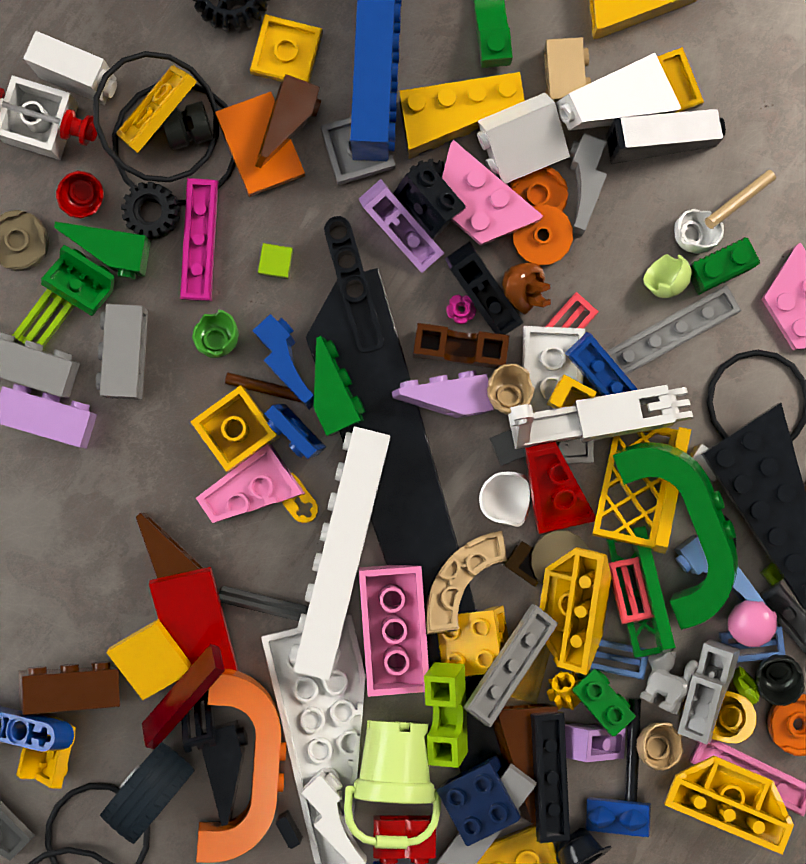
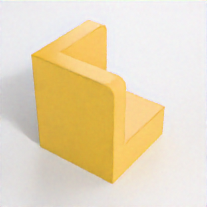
M563 375L560 377L547 405L554 409L573 406L576 400L594 398L597 392Z

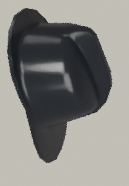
M579 828L570 834V840L560 842L556 852V860L558 864H591L610 851L612 847L610 845L603 848L587 829Z

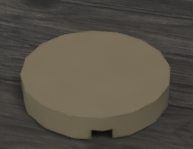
M21 210L8 211L0 215V265L14 271L30 270L38 265L46 256L49 247L48 231L42 221L31 213Z
M554 530L543 534L530 552L529 565L533 576L543 585L546 567L576 547L589 550L587 544L580 536L567 530Z

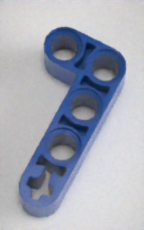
M0 706V742L46 752L65 750L70 747L74 740L73 728L66 721L37 714L23 715L20 710Z

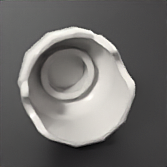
M698 209L684 211L674 225L675 239L679 246L687 252L693 254L705 253L716 247L722 240L724 235L723 223L721 222L713 229H710L705 224V219L712 214L711 211H700Z

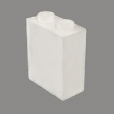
M35 31L23 58L40 79L90 100H93L103 74L110 69L103 58L38 31ZM114 74L108 78L99 98V103L105 105L107 99L112 98L116 91L117 78Z
M546 93L478 120L481 132L477 133V137L482 149H487L489 159L485 160L487 169L505 184L570 157L556 104Z

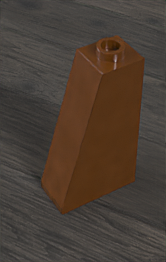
M549 703L504 706L492 725L506 769L510 764H513L534 780L531 714L557 712V706ZM533 789L519 807L522 818L531 822L532 826L536 827L535 794Z

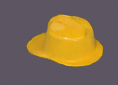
M726 692L713 731V740L738 744L746 741L753 734L757 724V714L753 704L746 697L738 693Z

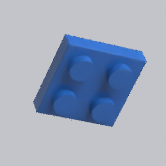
M286 404L272 405L264 413L270 419L267 422L269 427L278 435L283 433L291 441L289 444L291 450L300 458L305 456L309 459L318 456L326 448L322 441Z

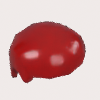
M77 170L62 178L56 190V199L59 208L68 216L82 219L98 211L104 199L102 184L94 175Z

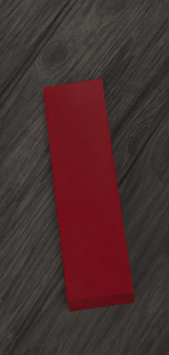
M210 644L142 722L146 748L155 749L225 671L220 647Z

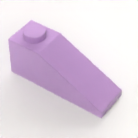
M382 179L359 198L363 208L421 273L444 254L442 249L431 239Z

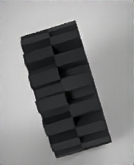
M141 182L138 183V187H131L129 189L131 192L129 195L125 194L123 198L126 200L125 205L121 204V210H124L125 213L122 215V218L127 221L126 226L133 230L135 234L157 239L159 236H167L169 230L173 231L176 228L174 224L176 221L179 222L180 217L177 215L181 211L180 206L177 205V197L168 188L154 182L146 184ZM148 199H156L162 207L161 216L154 222H146L140 213L141 205Z

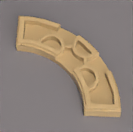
M502 531L492 532L469 541L458 549L441 567L433 581L427 598L425 612L426 635L457 631L459 629V605L468 583L481 571L507 561Z

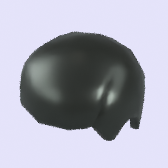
M775 654L763 659L756 670V684L759 694L772 705L787 706L795 703L804 692L805 683L802 668L794 658L788 655Z

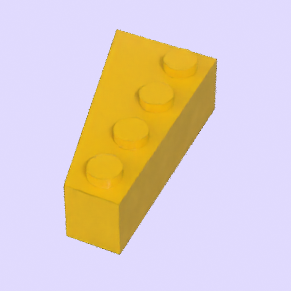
M520 72L400 90L399 102L408 158H414L419 153L431 148L433 150L455 138L469 135L472 131L480 128L478 120L525 101Z

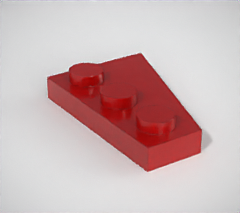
M556 442L526 447L525 454L538 533L541 534L595 522L596 516Z

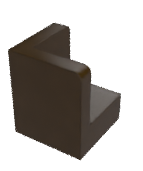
M519 540L508 556L507 561L503 563V566L536 587L538 581L533 576L529 565L532 547Z

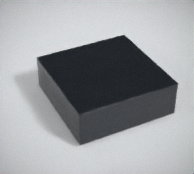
M289 810L279 814L275 824L288 848L293 849L301 844L303 836Z

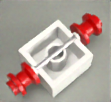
M13 75L11 76L6 95L4 89L0 88V140L3 143L61 160L66 141L71 136L78 137L80 145L87 146L90 141H95L97 131L93 124V116L87 115L84 119L76 118L79 103L69 92Z

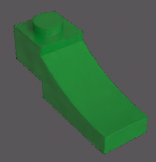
M473 0L481 68L511 65L513 54L505 1Z

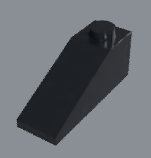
M470 241L445 258L449 269L494 333L506 335L524 323Z
M238 720L215 726L217 745L210 747L209 743L204 744V749H202L221 826L228 825L232 818L245 755V746L248 745L245 727H239ZM203 729V735L207 734L206 729Z

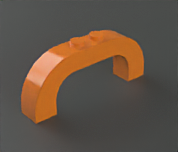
M225 669L222 675L209 688L208 705L235 707L246 713L255 727L251 795L244 811L230 820L228 825L221 826V822H199L196 862L202 863L231 860L252 849L269 829L276 810L277 792H283L284 773H279V762L286 759V742H281V726L276 705L270 694L258 681L247 674L231 669Z

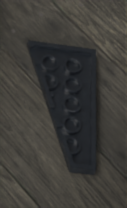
M780 402L702 452L701 455L802 608L806 610V491L782 403Z

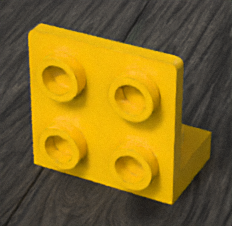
M503 605L493 606L484 611L458 614L459 629L457 631L437 633L441 663L465 664V676L485 674L509 639Z

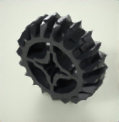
M209 0L193 1L196 2L194 5L195 10L198 13L202 12L201 17L205 22L211 20L212 27L216 29L222 23L223 30L228 32L230 25H234L235 30L239 32L241 30L240 24L245 23L248 28H251V18L258 21L262 19L259 11L267 12L268 4L265 1L270 0H218L217 7ZM237 5H242V7L238 9L231 10L233 7Z

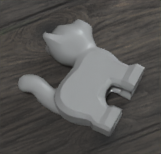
M676 652L649 656L648 662L651 665L652 671L648 677L647 687L645 691L641 692L639 697L656 704L659 696L663 695L666 699L660 703L659 707L679 715L682 703L687 698L692 675L695 674V670L699 666L698 662L695 660L688 662L684 670V676L680 677L669 673L674 666Z

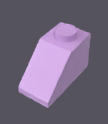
M585 723L565 724L566 758L582 762L624 759L626 727L616 736H610L602 725Z

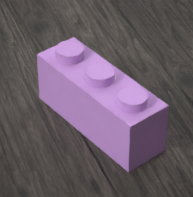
M15 383L12 389L2 386L0 392L1 425L87 449L97 414L89 412L90 405L73 400L71 406L61 404V397L46 392H43L42 397L31 395L32 388Z

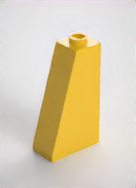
M589 0L593 39L602 38L689 5L697 0Z

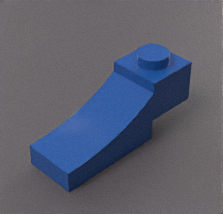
M270 314L252 330L257 338L271 351V354L264 361L310 410L314 406V395L304 384L294 362L291 347L295 344V341L290 335L294 330L283 318L277 321Z

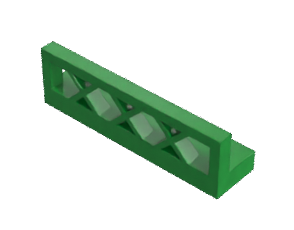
M645 526L632 529L636 537L648 539ZM606 539L611 562L625 560L617 555L615 544L621 542ZM632 544L634 554L631 558H639L653 614L651 619L652 627L646 624L648 621L646 619L635 622L640 626L637 632L634 622L626 624L634 658L637 659L671 652L676 647L651 548ZM631 565V566H627V568H629V569H631L632 571H634L632 565ZM616 568L627 615L629 616L632 614L621 569ZM633 590L635 598L641 601L639 590ZM643 628L655 636L657 647L640 650L637 637Z

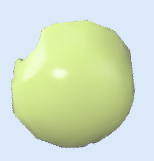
M668 254L663 255L646 271L643 278L644 285L657 297H674L682 293L690 284L693 270L688 261L681 255L677 256L678 259Z

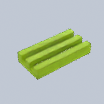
M47 289L14 332L13 336L23 344H25L26 340L33 341L58 306L62 304L64 307L37 342L45 347L75 306ZM53 297V302L50 304V306L47 308V310L44 312V314L41 316V318L38 320V322L35 324V326L32 328L29 334L26 337H24L23 335L26 333V331L29 329V327L32 325V323L35 321V319L38 317V315L41 313V311Z

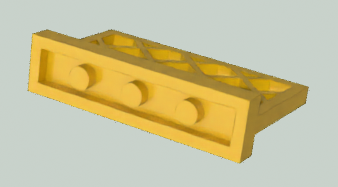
M679 427L678 430L660 428L637 432L641 439L631 445L646 443L655 435L670 437L668 445L687 453L691 429ZM614 436L592 536L653 549L654 552L665 554L669 544L679 490L672 483L662 478L651 482L646 477L642 479L647 485L632 493L627 484L624 485L621 475L614 467L613 458L618 444L621 448L627 446L620 436ZM613 473L616 479L610 482L611 474ZM620 483L628 497L614 505L607 495L608 489ZM660 483V488H659V493H658V491L656 490V488H655L654 486ZM650 489L657 499V503L645 512L636 497ZM632 500L641 515L626 523L618 508ZM605 502L610 506L606 511H604ZM614 512L622 524L620 528L613 532L600 529L602 518ZM654 512V517H653V522H652L648 515H650L651 513ZM644 518L651 528L649 539L636 537L630 526ZM626 530L629 535L621 534V532Z

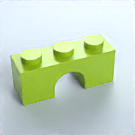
M434 662L424 675L425 706H433L432 726L427 734L428 765L459 768L468 753L467 712L463 708L466 704L465 664Z

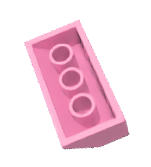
M412 565L359 567L368 697L425 692L424 675L429 670L422 567Z

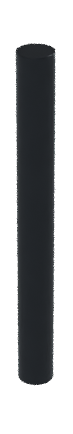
M629 698V709L636 717L628 724L625 801L637 802L639 755L636 743L640 734L641 699Z

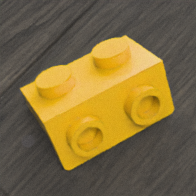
M71 725L74 731V740L70 747L65 750L40 752L23 747L16 776L20 779H36L49 788L62 789L63 780L68 771L67 763L71 747L75 741L76 727Z

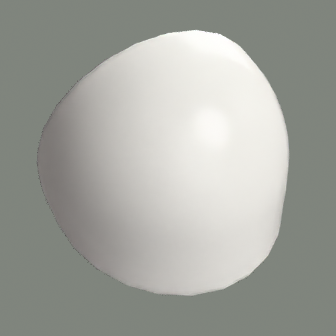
M509 471L499 472L491 476L482 486L479 495L480 508L483 514L496 523L513 527L521 526L527 519L532 500L528 478L524 474Z

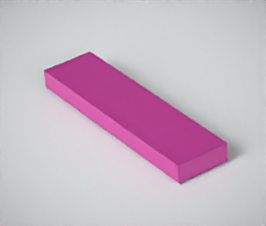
M187 178L181 300L212 302L218 180Z

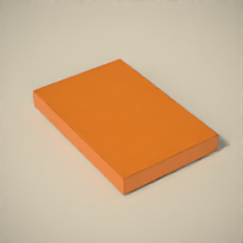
M271 91L215 112L249 197L305 176V171L292 140L287 142L263 167L255 166L275 102Z

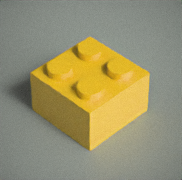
M241 385L190 421L226 472H231L265 445L272 444L280 438L269 427L267 418Z

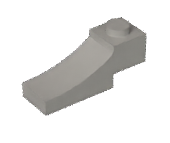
M585 133L580 142L574 140L569 152L570 157H568L573 159L569 169L575 171L577 179L578 200L572 227L573 233L582 236L586 230L607 176L606 173L596 170L606 141Z
M712 639L703 644L699 666L696 673L692 675L678 734L704 744L711 742L725 694L734 676L740 653L739 648Z

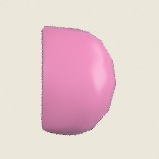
M746 600L735 605L728 616V630L738 643L751 648L760 647L768 643L777 630L776 612H773L763 601Z

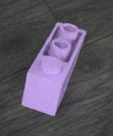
M476 370L459 373V378L448 380L447 375L429 378L430 383L419 385L418 380L401 382L400 388L392 392L394 399L454 418L485 414L494 410L487 395V374L477 375Z

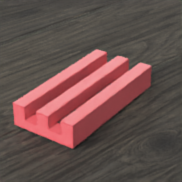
M576 292L545 327H554L576 301L580 306L562 325V328H569L586 309L589 314L577 327L585 328L599 311Z
M635 557L609 563L612 577L611 583L621 624L625 625L631 622L635 623L645 619H652L653 614L639 558ZM627 566H633L644 613L638 612ZM616 568L621 569L632 613L629 616L627 615Z

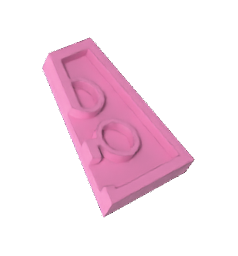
M267 444L197 496L196 500L211 522L217 523L304 495L305 492L273 446Z

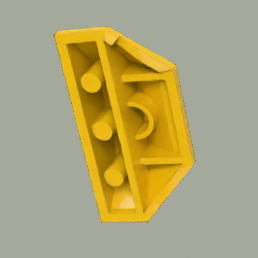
M576 547L545 568L539 608L558 622L557 627L545 644L553 655L556 666L584 675L589 673L603 636L612 577L606 554Z
M714 755L676 774L664 802L665 806L782 855L794 827L793 821L773 780Z

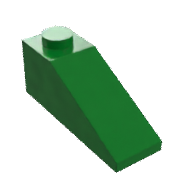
M55 221V229L110 269L118 272V277L135 280L136 275L145 277L151 241L145 235Z

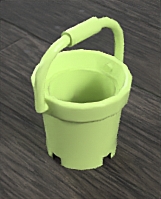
M367 720L360 777L355 780L354 786L349 785L346 787L344 804L346 824L352 835L362 843L374 845L375 848L407 849L408 846L418 845L428 839L438 826L441 813V798L436 791L437 789H434V785L430 782L427 756L429 724ZM353 797L359 800L382 803H433L431 822L426 830L417 837L367 836L357 828L353 821Z

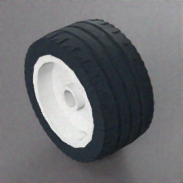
M161 742L140 766L138 765L121 784L118 793L100 814L101 818L112 829L116 830L119 835L123 836L124 839L135 844L193 774L195 769L183 757L179 756L176 751L172 750L171 747Z

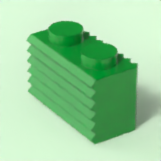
M744 237L735 243L733 242L731 245H727L719 251L716 250L714 253L702 259L700 258L690 265L693 270L691 282L698 295L760 264V260L749 238Z

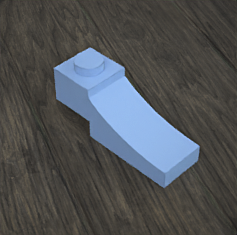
M692 535L674 549L679 555L675 559L686 573L690 571L696 575L702 572L708 574L707 559L698 535ZM738 567L735 583L731 591L742 602L746 600L763 601Z

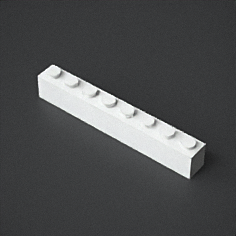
M354 427L352 433L346 432L342 450L348 452L345 463L339 462L335 480L340 481L338 492L331 493L327 510L333 511L330 523L324 522L320 540L325 541L322 554L316 553L312 571L317 572L315 584H308L305 601L310 602L307 614L301 613L297 632L302 633L300 644L293 645L289 662L295 663L293 672L330 680L391 438L390 435L359 427Z

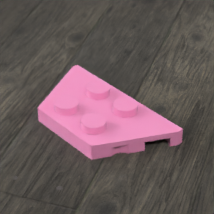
M453 140L450 143L442 179L466 206L463 212L451 220L482 246L494 241L498 237L514 233L522 227L540 222L543 218L541 213L456 141Z
M801 243L793 247L790 256L775 276V280L761 298L792 350L806 349V250Z

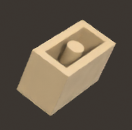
M583 37L546 39L543 49L546 94L556 103L567 94L591 83V78L585 76V66H589L588 47H583Z

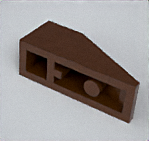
M285 74L277 92L255 164L256 167H263L306 125L310 116L316 117L321 105V99L317 98L319 86Z
M139 513L136 516L157 578L203 568L148 514Z

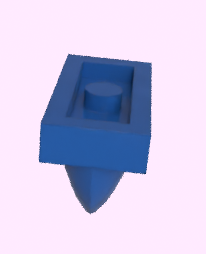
M589 797L587 799L586 829L594 832L649 837L651 803Z

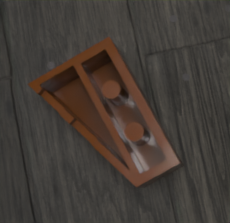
M109 661L93 662L91 663L92 667L79 668V664L60 665V669H47V666L28 667L27 670H19V703L23 715L120 707L119 669L111 666Z

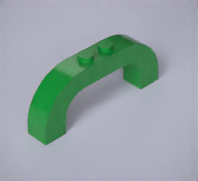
M646 442L619 449L613 455L624 485L646 477L662 478L672 483L684 499L707 559L708 574L698 585L674 592L670 603L681 630L699 625L710 619L722 608L730 595L737 575L738 557L733 541L736 538V533L730 520L726 521L722 513V509L725 508L722 496L719 491L714 492L707 474L699 463L676 447L663 443Z

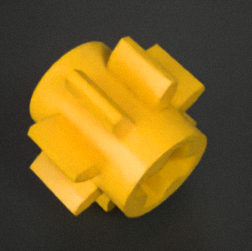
M559 671L553 679L548 680L552 688L546 691L549 700L555 702L558 710L562 707L574 710V707L581 702L572 691V688L580 681L576 672L573 671L570 674Z

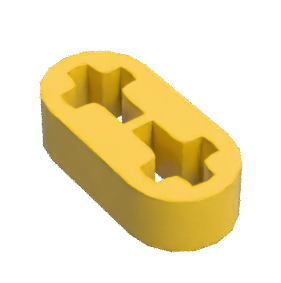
M291 473L305 492L304 495L298 497L304 504L309 502L312 504L313 507L310 509L312 515L307 517L306 515L299 516L297 514L300 507L295 500L298 497L282 501V504L296 521L309 523L317 517L319 506L300 479L294 473Z

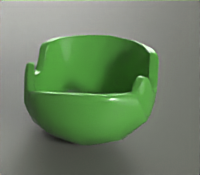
M219 309L215 314H204L199 323L194 327L192 339L200 353L210 358H220L228 355L237 346L239 330L233 316Z

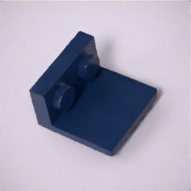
M498 754L446 780L436 790L466 846H470L518 822L521 818L497 773L504 765Z

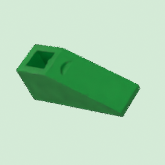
M319 336L316 338L314 410L326 436H333L364 421L361 414L365 412V409L359 397H353L348 388L352 382L346 369H340L335 358L339 357L334 343L332 340L326 341L324 337Z

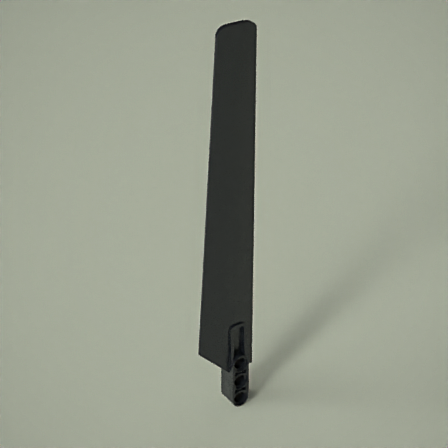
M334 216L326 222L324 232L336 271L337 281L307 333L306 340L314 362L316 360V338L322 336L326 341L332 340L339 354V357L335 358L340 369H346L352 384L348 388L353 397H359L365 409V412L361 414L364 421L339 432L343 443L346 432L352 433L354 427L391 436L370 520L387 565L422 567L424 609L426 612L427 598L433 581L441 567L459 549L419 406L394 399L392 396V392L400 388L401 382L410 381L411 378L380 270L375 268L364 271L349 221L344 217ZM336 226H343L347 229L346 235L341 239H335L330 234L331 230ZM349 254L355 257V264L350 268H342L339 265V260L343 255ZM353 283L361 284L364 288L362 295L357 298L350 297L347 294L348 287ZM469 583L462 595L458 614L477 612ZM437 633L426 635L429 669L434 662H441ZM485 674L465 676L466 702ZM467 712L468 753L459 766L460 772L462 773L498 754L504 765L497 773L502 775L506 770V766L493 725L491 727L485 726Z

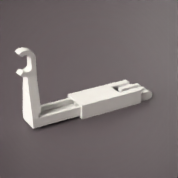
M667 385L576 400L573 406L534 413L530 404L511 407V413L508 414L515 449L580 438L581 442L671 427L675 422L693 418L692 411L679 412V409L691 406L690 400L677 401L676 397L687 395V388L682 387L668 390ZM647 405L648 413L661 410L662 415L643 418L640 406Z

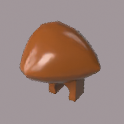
M520 263L505 271L502 280L503 290L507 299L518 311L527 314L533 306L546 307L551 304V299H545L541 292L550 289V284L544 283L545 275L541 266L534 263Z

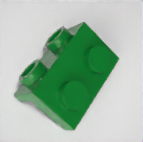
M63 245L60 248L59 259L41 278V285L90 316H93L113 293L115 277L106 267L93 263L79 250Z
M590 669L587 675L580 673L577 676L580 681L572 688L573 693L610 736H616L636 717L629 709L630 705L626 699L620 694H616L609 686V680L601 671Z

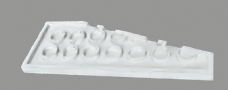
M352 614L346 615L330 680L293 672L295 663H291L289 660L293 645L300 644L302 633L297 632L298 627L261 637L315 864H349L315 828V818L320 813L301 792L303 787L321 770L326 775L332 773L342 784L340 790L343 794L339 804L345 820V789L349 785L354 786V782L358 778L366 671ZM353 797V802H352L353 821H354L355 802H356V799H355L354 797Z

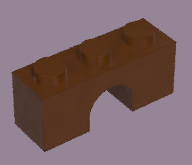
M417 323L413 358L497 369L506 364L510 335L481 331L478 333H464L450 330L445 326Z

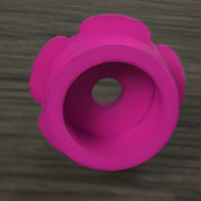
M458 294L449 300L450 304L447 306L446 312L448 317L452 318L455 323L465 324L467 320H472L476 315V308L468 295L461 296ZM460 306H463V307H464V311H463V312H460V311H459L458 308H459Z

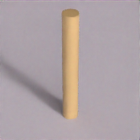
M767 170L705 219L707 227L713 229L776 179L775 173Z

